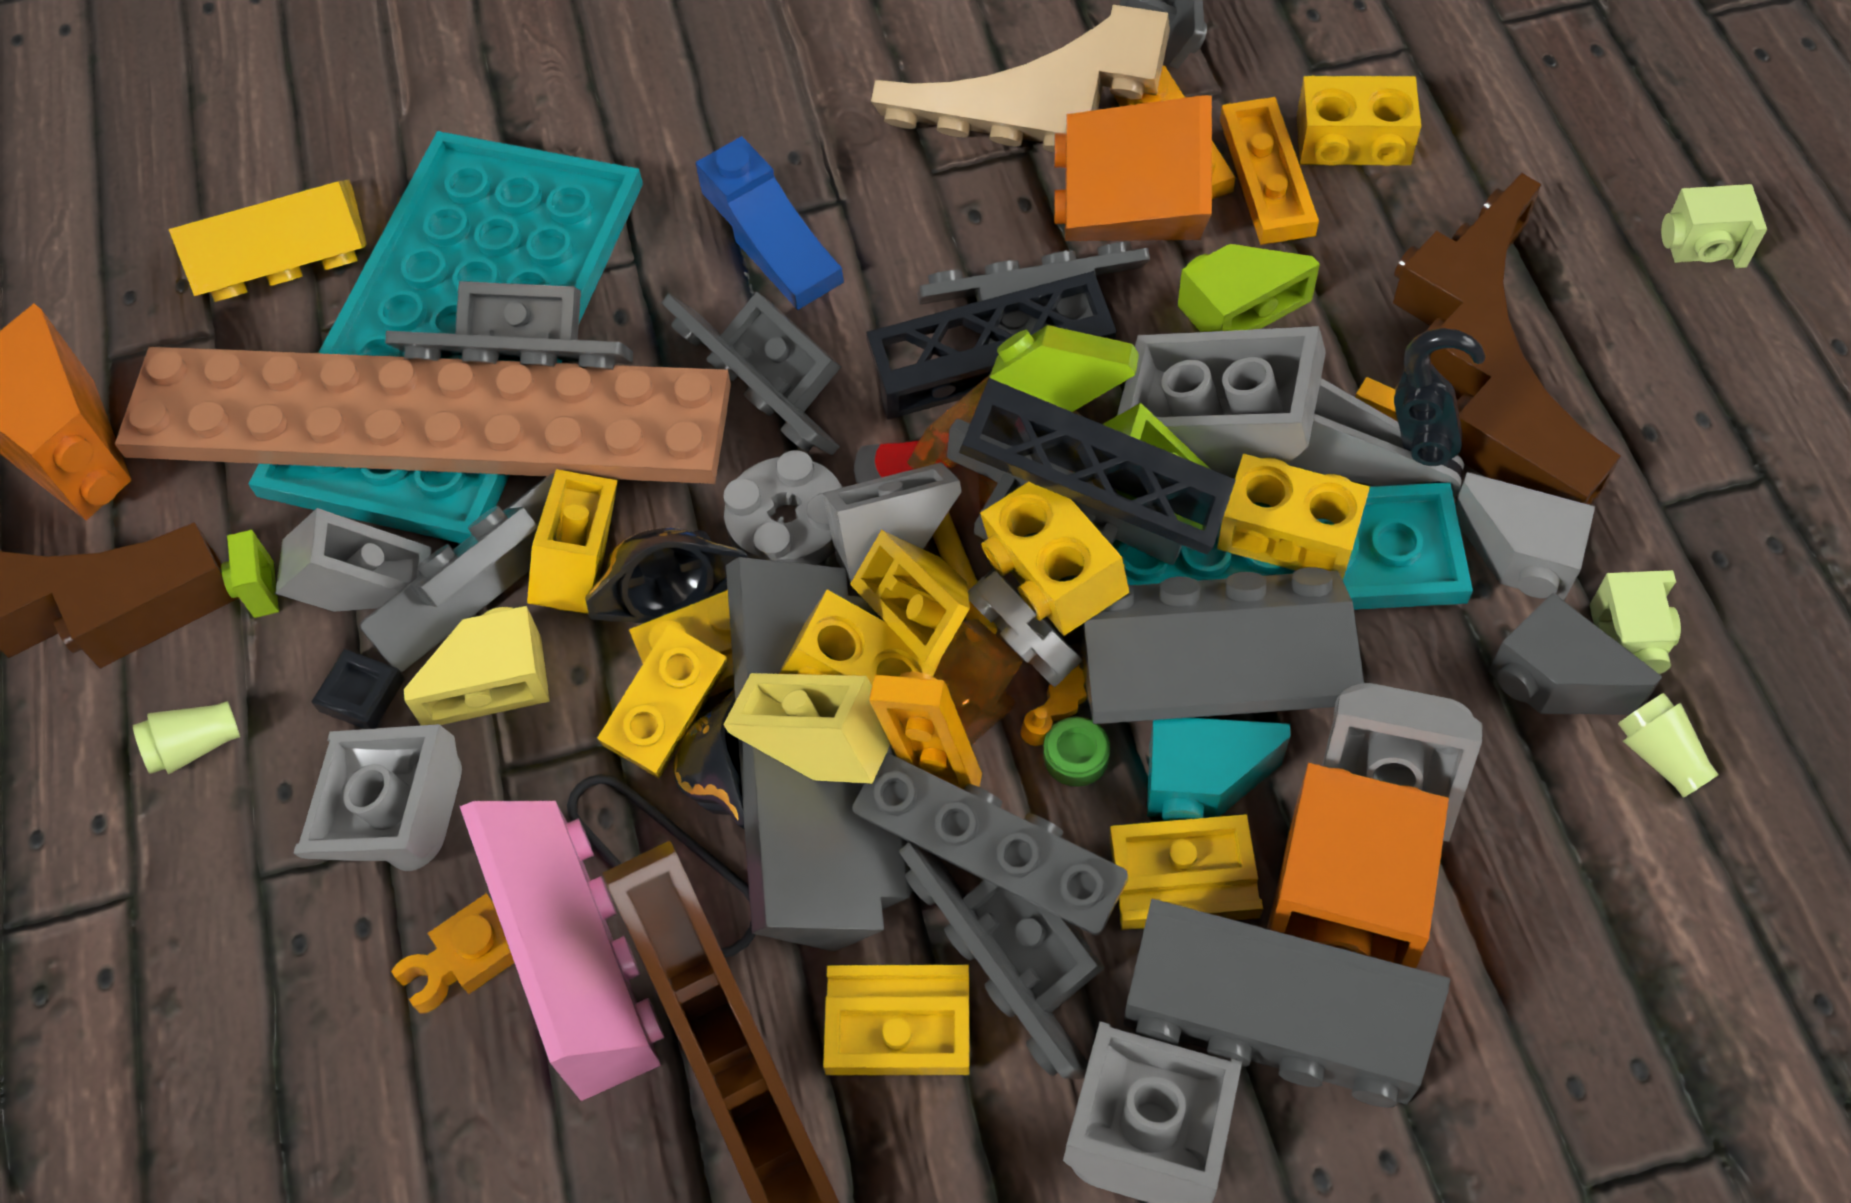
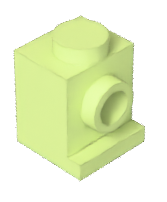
M1752 184L1682 188L1671 213H1667L1663 218L1661 236L1665 248L1671 249L1674 262H1716L1733 259L1735 268H1744L1750 263L1767 231V227Z
M1674 571L1607 573L1589 605L1594 625L1658 674L1666 672L1671 667L1668 654L1673 646L1678 644L1681 633L1679 614L1674 607H1669L1667 596L1676 583Z

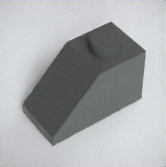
M1554 593L1502 642L1488 670L1509 696L1518 701L1526 702L1540 714L1630 715L1646 703L1662 679L1660 674Z

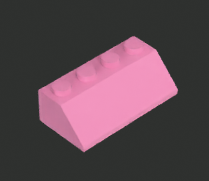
M472 801L460 806L550 1064L581 1101L661 1066L653 1043L665 1037L649 998L637 1002L629 980L639 976L640 972L625 936L614 941L605 919L617 915L603 878L600 876L590 881L583 860L593 857L594 853L580 819L578 818L567 823L556 801Z

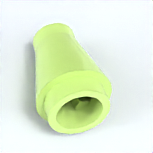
M1665 693L1649 701L1618 723L1628 736L1623 742L1674 785L1683 798L1719 775L1710 764L1682 704L1679 703L1674 706Z
M228 701L212 706L147 713L148 720L132 725L138 748L149 774L166 769L168 774H171L222 744L240 738V733Z

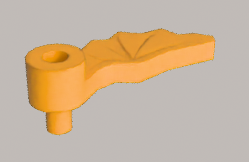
M1079 665L1056 687L1050 684L1047 689L1048 700L1046 703L1026 714L1021 727V737L1029 745L1039 746L1044 744L1045 736L1051 730L1053 721L1063 720L1075 715L1078 705L1085 702L1087 698L1084 688L1085 680L1083 670Z

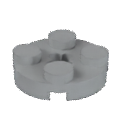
M788 451L780 457L767 459L753 465L737 479L731 481L724 490V521L732 546L743 550L747 557L752 559L810 565L819 564L835 551L823 492L842 488L841 484L833 473L824 466L812 462L811 457L802 451ZM784 505L797 507L795 509L797 518L794 521L784 523L783 517H780L778 522L770 518L778 507Z
M995 568L982 577L968 591L969 601L991 623L994 622L1002 631L1000 635L1026 662H1030L1052 686L1056 687L1083 661L1077 652L1045 619L1038 621L1035 618L1037 614L1020 597L1019 592Z

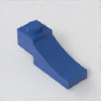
M743 136L695 162L702 194L730 223L733 228L735 242L797 310L844 283L842 267L822 246L795 210L774 177L773 168Z

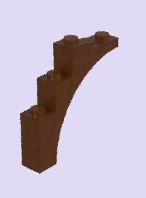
M1521 173L1505 191L1497 188L1489 196L1481 209L1479 219L1473 225L1467 222L1464 223L1456 231L1452 239L1436 230L1420 248L1412 246L1405 252L1394 272V276L1399 279L1393 304L1430 325L1428 330L1439 328L1460 330L1471 335L1482 345L1486 356L1482 364H1475L1467 353L1454 348L1436 350L1430 355L1432 365L1452 384L1455 390L1463 433L1462 446L1458 456L1461 457L1463 463L1487 478L1592 505L1604 491L1621 455L1583 429L1548 394L1524 358L1508 317L1503 283L1507 250L1528 223L1541 187V183Z
M195 522L146 542L100 553L48 557L0 551V650L8 658H11L59 634L66 647L73 654L83 650L101 669L239 599V597L231 598L228 594L222 578V561Z
M671 841L603 872L606 885L672 1023L751 1202L840 1203Z

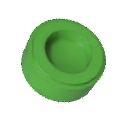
M1069 717L1055 723L1046 734L1043 749L1044 764L1049 774L1058 782L1074 787L1086 786L1097 781L1107 769L1110 742L1106 732L1099 724H1093L1092 720L1083 717Z

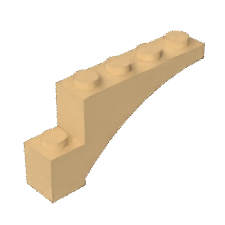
M1113 5L1111 15L1099 25L1064 47L1027 64L988 76L953 82L902 83L875 80L871 103L879 114L885 117L884 121L892 126L914 129L917 122L937 125L936 130L938 132L954 137H968L969 131L990 134L989 139L991 141L1008 146H1020L1022 139L1043 143V149L1054 153L1055 133H1065L1067 114L1098 110L1103 86L1110 87V93L1122 98L1140 99L1143 93L1157 95L1170 32L1168 13Z

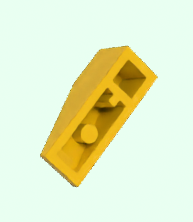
M882 529L850 583L857 593L924 664L933 668L937 666L970 609L967 581L941 557Z

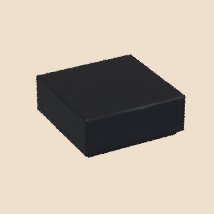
M344 649L311 702L318 712L363 729H376L405 678L398 668Z

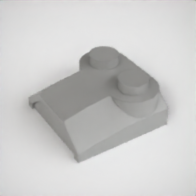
M1357 684L1345 689L1336 699L1333 723L1322 766L1341 768L1356 775L1396 785L1413 786L1424 792L1448 797L1449 803L1443 841L1449 842L1482 744V723L1473 717L1466 706L1449 698L1378 684Z
M440 724L331 731L327 740L329 745L302 835L293 853L303 859L387 861L403 871L417 870L428 864L438 854L444 843L462 774V765L457 756L454 736Z
M1100 1021L1063 1161L1073 1169L1079 1178L1092 1186L1148 1203H1213L1218 1187L1242 1061L1232 1058L1231 1061L1206 1055L1111 1028L1110 1024Z

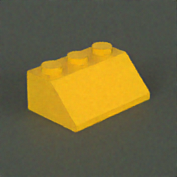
M349 179L169 229L194 296L211 292L214 302L247 293L244 282L263 276L267 277L270 286L303 277L300 266L321 260L325 270L358 261L354 250L367 246L354 191Z

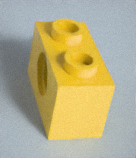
M668 623L597 739L604 747L659 779L678 749L681 740L695 721L697 714L700 713L725 672L727 657Z

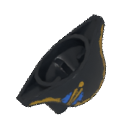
M666 527L634 534L614 548L610 554L606 572L586 595L585 601L589 617L592 620L646 623L702 601L727 589L726 565L738 557L748 558L747 554L741 549L712 542L709 535L701 530L692 532L682 528Z
M734 687L728 696L715 708L697 714L696 722L687 731L679 744L675 754L673 769L676 784L686 796L713 814L731 815L735 823L745 830L738 738L729 734L723 725L736 702Z

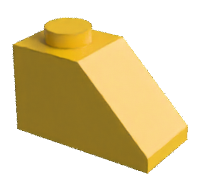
M556 469L532 544L528 604L589 614L585 597L600 579L617 480Z

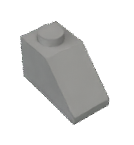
M940 462L823 492L836 560L841 568H845L849 580H853L881 529L924 549L961 494L960 480Z
M1467 472L1455 502L1459 526L1499 583L1517 588L1524 594L1535 598H1548L1554 593L1564 601L1581 570L1595 506Z
M316 508L282 540L275 594L333 612L376 609L421 575L417 567L431 555V547Z

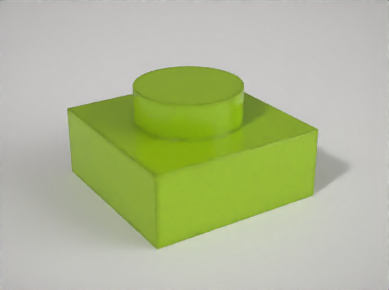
M253 530L227 535L229 561L222 563L221 571L228 594L231 598L239 597L254 618L278 613L279 607L278 597L275 594L276 578L273 559Z

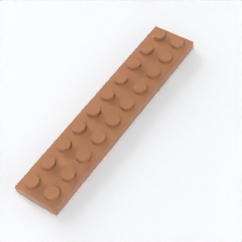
M148 347L115 445L125 458L548 476L555 473L556 469L616 480L715 484L731 381L728 370L614 365L613 370L592 367L582 368L579 367V364L555 363L554 367H548L543 365H520V361H497L496 364H489L484 362L465 363L462 362V359L445 358L431 361L425 359L404 360V357Z

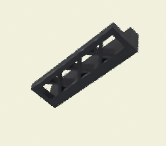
M1094 271L867 331V343L880 379L881 402L887 420L981 395L990 378L996 358L999 355L997 352L998 347L1013 336V334L998 328L1003 316L1007 313L1019 310L1038 319L1030 335L1044 328L1046 324L1054 327L1115 340L1117 331ZM1085 293L1093 316L1073 321L1054 312L1062 298ZM1048 303L1046 307H1043L1040 304ZM991 318L989 323L984 321V319ZM962 325L981 334L974 348L961 352L941 343L948 329ZM934 333L933 336H932V338L926 336V335H929V334ZM990 339L996 341L994 343L988 344ZM907 341L924 349L916 364L891 370L884 346ZM933 354L939 357V358L931 359L932 356H933Z
M991 378L988 379L959 450L960 454L1205 555L1214 546L1236 481L1231 477ZM983 434L1012 447L1004 449L980 439V435ZM1030 455L1032 460L1026 458L1025 456ZM1050 462L1075 473L1067 475L1052 468ZM1092 480V482H1093L1094 485H1091V484L1086 483V482ZM1112 488L1137 499L1130 501L1114 493ZM1154 506L1156 511L1149 509L1148 507ZM1175 514L1203 525L1202 529L1200 530L1179 521Z

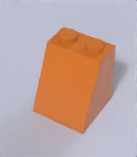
M1212 95L1067 114L1065 133H1055L1054 168H1065V189L1054 190V224H1065V241L1200 240L1212 215Z
M33 303L0 331V454L87 521L102 506L109 503L132 480L123 456L115 445L116 438L94 380L42 309Z
M1308 763L1293 814L1267 929L1416 969L1430 935L1449 798L1424 792L1413 786L1396 785L1356 775L1341 768H1328Z

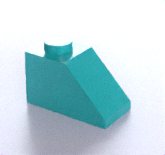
M1202 718L1153 720L1149 743L1147 817L1162 818L1163 821L1220 817L1282 765L1290 739V724Z

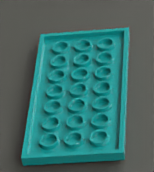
M437 131L318 353L404 357V352L385 344L386 331L455 334L459 281L575 286L581 291L580 323L642 188L643 181L640 169ZM441 355V358L462 359V356ZM499 357V361H520V358ZM258 464L248 485L256 497L312 510L319 508L342 517L462 543L472 535L468 527L477 518L497 505L510 475Z

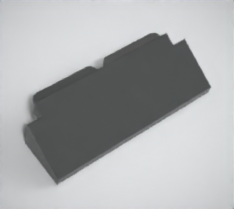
M738 557L726 565L735 701L751 673L779 674L806 620L827 589L879 618L862 597L848 596L845 568ZM824 653L827 657H829L830 659H833L831 656H829L828 654ZM738 739L752 934L836 952L883 931L882 910L909 898L913 892L905 877V874L911 868L899 853V850L908 841L858 817L854 813L852 807L864 783L812 780ZM890 744L887 753L892 755V746Z

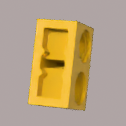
M1304 76L1296 115L1300 165H1411L1421 130L1416 76Z
M1243 453L1235 477L1236 481L1222 519L1217 549L1295 571L1306 567L1338 571L1343 580L1370 487L1354 483L1341 475H1324L1289 466L1284 461L1276 458H1259ZM1262 502L1272 507H1260L1254 503ZM1316 519H1326L1334 524H1324Z
M1027 482L980 512L988 537L987 540L981 543V546L992 566L1001 576L1011 572L1021 584L1017 587L1020 597L1037 614L1035 618L1041 621L1048 617L1063 636L1130 593L1122 556L1071 499ZM1030 533H1037L1033 536L1024 537ZM1066 576H1077L1069 581H1059Z
M827 589L806 620L779 674L867 676L871 685H873L875 675L900 676L904 672L914 671L933 676L937 666L933 668L924 664L886 622ZM824 653L828 654V655L831 656L833 659H830V658L827 657Z

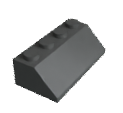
M1306 567L1296 570L1293 574L1262 576L1253 572H1239L1228 576L1227 579L1196 581L1189 577H1171L1158 584H1128L1129 594L1079 626L1080 658L1083 660L1081 665L1093 724L1335 707L1336 699L1345 689L1357 684H1364L1353 601L1338 571Z
M1152 898L1127 1000L1123 1025L1135 1028L1136 1035L1177 1046L1178 1042L1181 1041L1206 1048L1207 1055L1231 1061V1058L1242 1061L1241 1067L1249 1066L1250 1061L1277 1068L1279 1069L1278 1074L1280 1077L1294 1084L1320 1087L1324 1081L1352 1089V1096L1363 1103L1391 1108L1395 1107L1397 1102L1407 1105L1421 1086L1448 994L1450 978Z

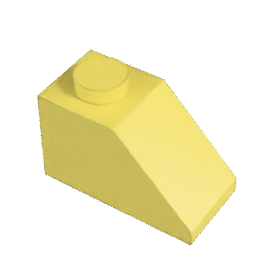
M527 606L518 608L498 607L485 612L481 616L462 619L404 688L405 702L420 725H444L550 702L541 635Z
M751 673L723 724L729 734L816 781L872 784L890 747V742L869 701L872 685L867 676Z

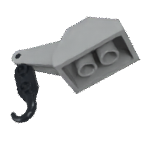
M1319 326L1137 336L1135 348L1139 353L1136 375L1126 380L1117 416L1142 403L1211 470L1235 479L1244 453L1259 458H1276L1284 461L1289 466L1324 475L1337 474L1348 478L1350 481L1375 486L1450 482L1453 497L1458 496L1460 492L1464 463L1458 454L1462 446L1463 433L1456 394L1452 384L1432 365L1430 355L1436 350L1454 348L1467 353L1475 364H1482L1486 358L1482 345L1469 334L1448 328L1432 329L1417 335L1407 345L1403 360L1404 370L1395 388L1394 406L1398 422L1321 378L1326 351Z

